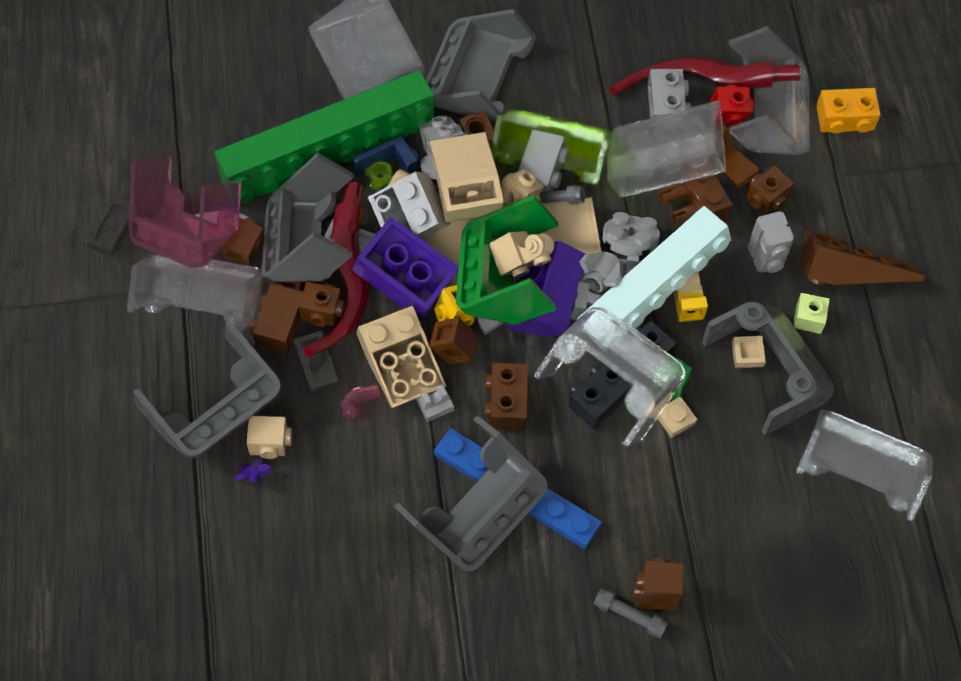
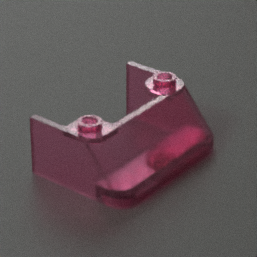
M171 156L132 159L129 236L132 242L139 247L189 268L205 267L238 230L242 182L231 181L201 185L200 216L197 217L183 211L184 195L177 186L170 184Z

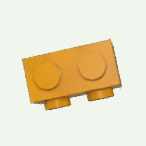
M875 88L821 90L816 105L821 133L831 132L838 134L844 131L868 132L875 130L880 118Z

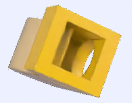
M696 271L687 279V282L681 289L674 291L678 322L704 320L708 305L706 296L703 295L702 285H700L699 272ZM695 310H697V311L694 312V313H687V312H686V311H695Z

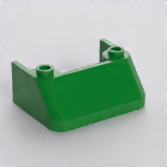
M535 195L472 220L464 227L461 234L456 304L465 314L516 325L556 310V305L531 278L513 285V275L501 276L489 243L509 232L527 231L529 236L558 227L559 222Z

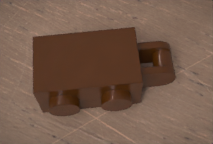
M280 282V285L271 283L268 292L262 294L259 304L260 314L258 318H253L250 327V334L253 335L255 346L284 354L289 353L301 321L299 304L305 282Z

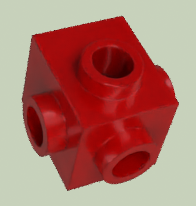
M737 85L717 86L710 99L713 123L738 126L744 124L749 115L754 111V99L750 98L749 87H739Z

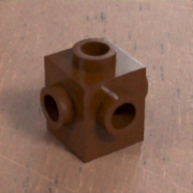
M774 165L765 173H758L750 180L748 184L750 187L746 198L753 208L767 215L773 210L779 211L787 203L794 183Z
M306 282L299 304L301 320L309 321L319 327H325L326 325L335 327L337 317L343 316L345 301L341 299L340 289L328 283L320 285Z

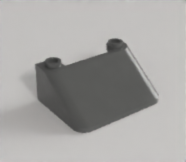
M514 9L460 18L449 26L426 79L434 95V107L464 116L485 111L490 123L503 122L506 115V107L502 102L495 101L512 57L525 58L528 56L536 39V35Z

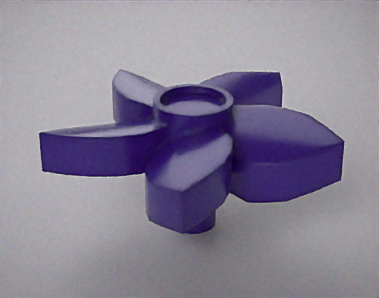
M262 458L254 460L249 465L240 464L242 472L235 475L236 480L249 477L251 482L256 483L259 476H266L272 469L271 466L263 464Z

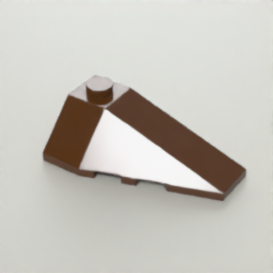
M806 229L801 269L808 277V280L814 284L824 285L826 282L833 285L924 281L925 275L914 265L886 255H881L878 259L874 253L866 250L864 247L857 246L853 250L847 245L840 243L841 239Z

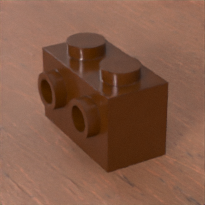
M492 363V373H486V391H491V400H485V418H490V426L494 429L526 430L528 364Z
M665 558L645 560L642 571L637 570L636 580H634L633 599H638L639 610L675 613L682 596L683 564L669 563V560Z

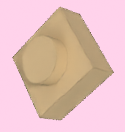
M762 336L733 337L732 348L735 368L764 367L766 361Z
M681 396L656 410L655 416L671 438L692 427L697 422V418Z

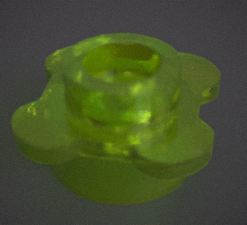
M376 162L365 170V175L369 177L371 181L370 187L373 190H380L381 187L389 185L394 176L391 171V165L388 162Z

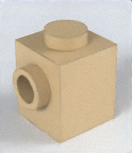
M270 416L251 417L248 423L247 434L249 454L260 455L266 459L286 456V446L292 445V428L287 427L286 418Z

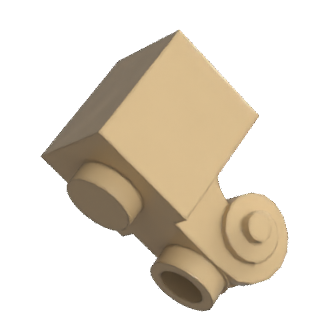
M527 231L509 232L489 243L500 275H513L514 278H518L528 274L530 267L534 265L535 267L541 266L551 261L550 254L554 250V241L549 234H532L528 236Z

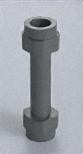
M573 185L567 186V190L541 192L539 195L541 198L540 202L567 201L570 205L584 203L585 190L583 186Z
M600 589L593 603L595 606L605 612L610 609L647 628V634L661 639L668 625L666 620L656 614L651 617L616 599V593L608 589Z

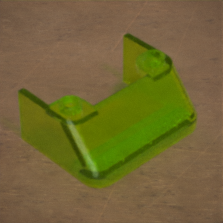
M507 108L497 116L490 149L493 160L499 157V162L514 165L515 161H521L532 130H538L564 136L570 153L567 163L562 164L561 169L574 171V174L579 176L578 180L596 185L600 182L613 132L512 108Z

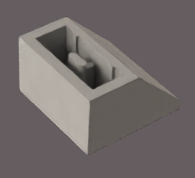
M414 172L368 197L381 227L391 216L422 239L451 225L450 222H445L442 204L429 173Z

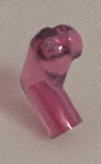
M378 385L353 388L341 401L340 410L343 411V415L348 419L354 418L359 413L357 406L362 401L379 399L380 389Z

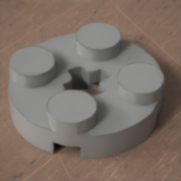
M616 212L613 214V218L605 223L602 239L604 244H606V241L611 244L610 249L618 254L641 256L642 251L650 249L651 253L658 247L660 231L657 228V221L651 217L641 218L629 216L624 212Z

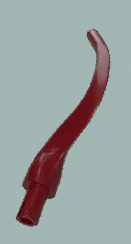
M680 58L661 62L635 72L610 86L609 90L613 96L620 94L640 80L649 77L650 69H683L685 72L697 73L718 83L749 88H773L774 82L800 81L799 64L772 66V61L736 66L712 58Z
M350 181L346 184L343 203L336 206L332 229V242L352 252V257L339 267L347 287L346 308L340 322L330 334L304 348V352L308 357L315 356L348 336L357 326L367 306L369 283L352 271L357 257L361 254L358 245V235L363 218L360 202L364 191V186L361 184L358 186L359 183L355 181Z

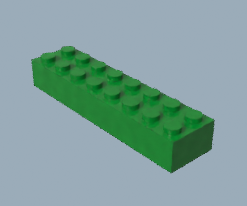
M420 70L216 150L214 154L221 182L233 206L249 203L254 198L266 193H274L317 153L336 164L350 162L359 153L366 150L370 151L388 139H395L399 136H402L404 139L411 134L420 132L419 124L431 122V119L434 118V95Z

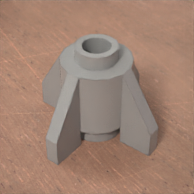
M598 252L586 254L579 261L584 271L579 281L589 283V291L603 296L613 286H618L622 280V265L617 256L612 253Z

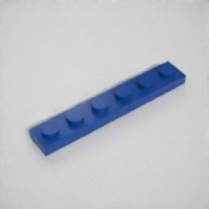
M452 428L448 430L434 449L436 457L476 482L488 470L480 458L482 447ZM548 488L545 495L528 513L584 550L602 523Z

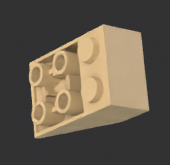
M485 132L429 141L445 222L484 216L503 207L504 201L499 177Z
M413 306L358 327L357 337L391 408L417 399L426 391L428 394L437 390V386L442 384L446 387Z

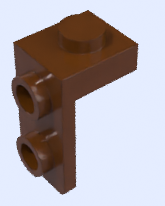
M722 123L700 138L707 162L737 187L743 186L756 174L760 173L756 165L734 148L729 130Z

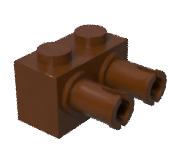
M707 160L682 169L679 182L657 190L659 201H661L663 206L682 198L688 204V206L670 212L672 223L677 222L674 224L675 228L681 227L703 206L721 221H728L732 203Z

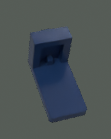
M399 136L395 139L384 141L380 146L370 151L366 150L359 153L353 158V170L356 176H360L396 159L402 170L412 174L418 172L417 163L420 162L416 150L413 147L409 148L403 137Z

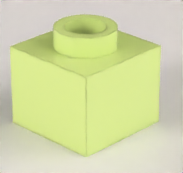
M801 293L796 305L794 328L821 334L826 324L829 299Z

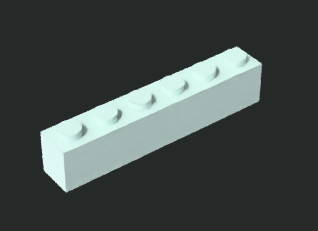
M703 206L625 275L618 286H613L576 319L582 332L604 353L610 348L616 347L622 341L623 336L632 328L640 326L644 318L651 311L660 308L670 294L675 290L681 289L687 282V279L696 271H701L716 253L726 249L731 241L728 226Z

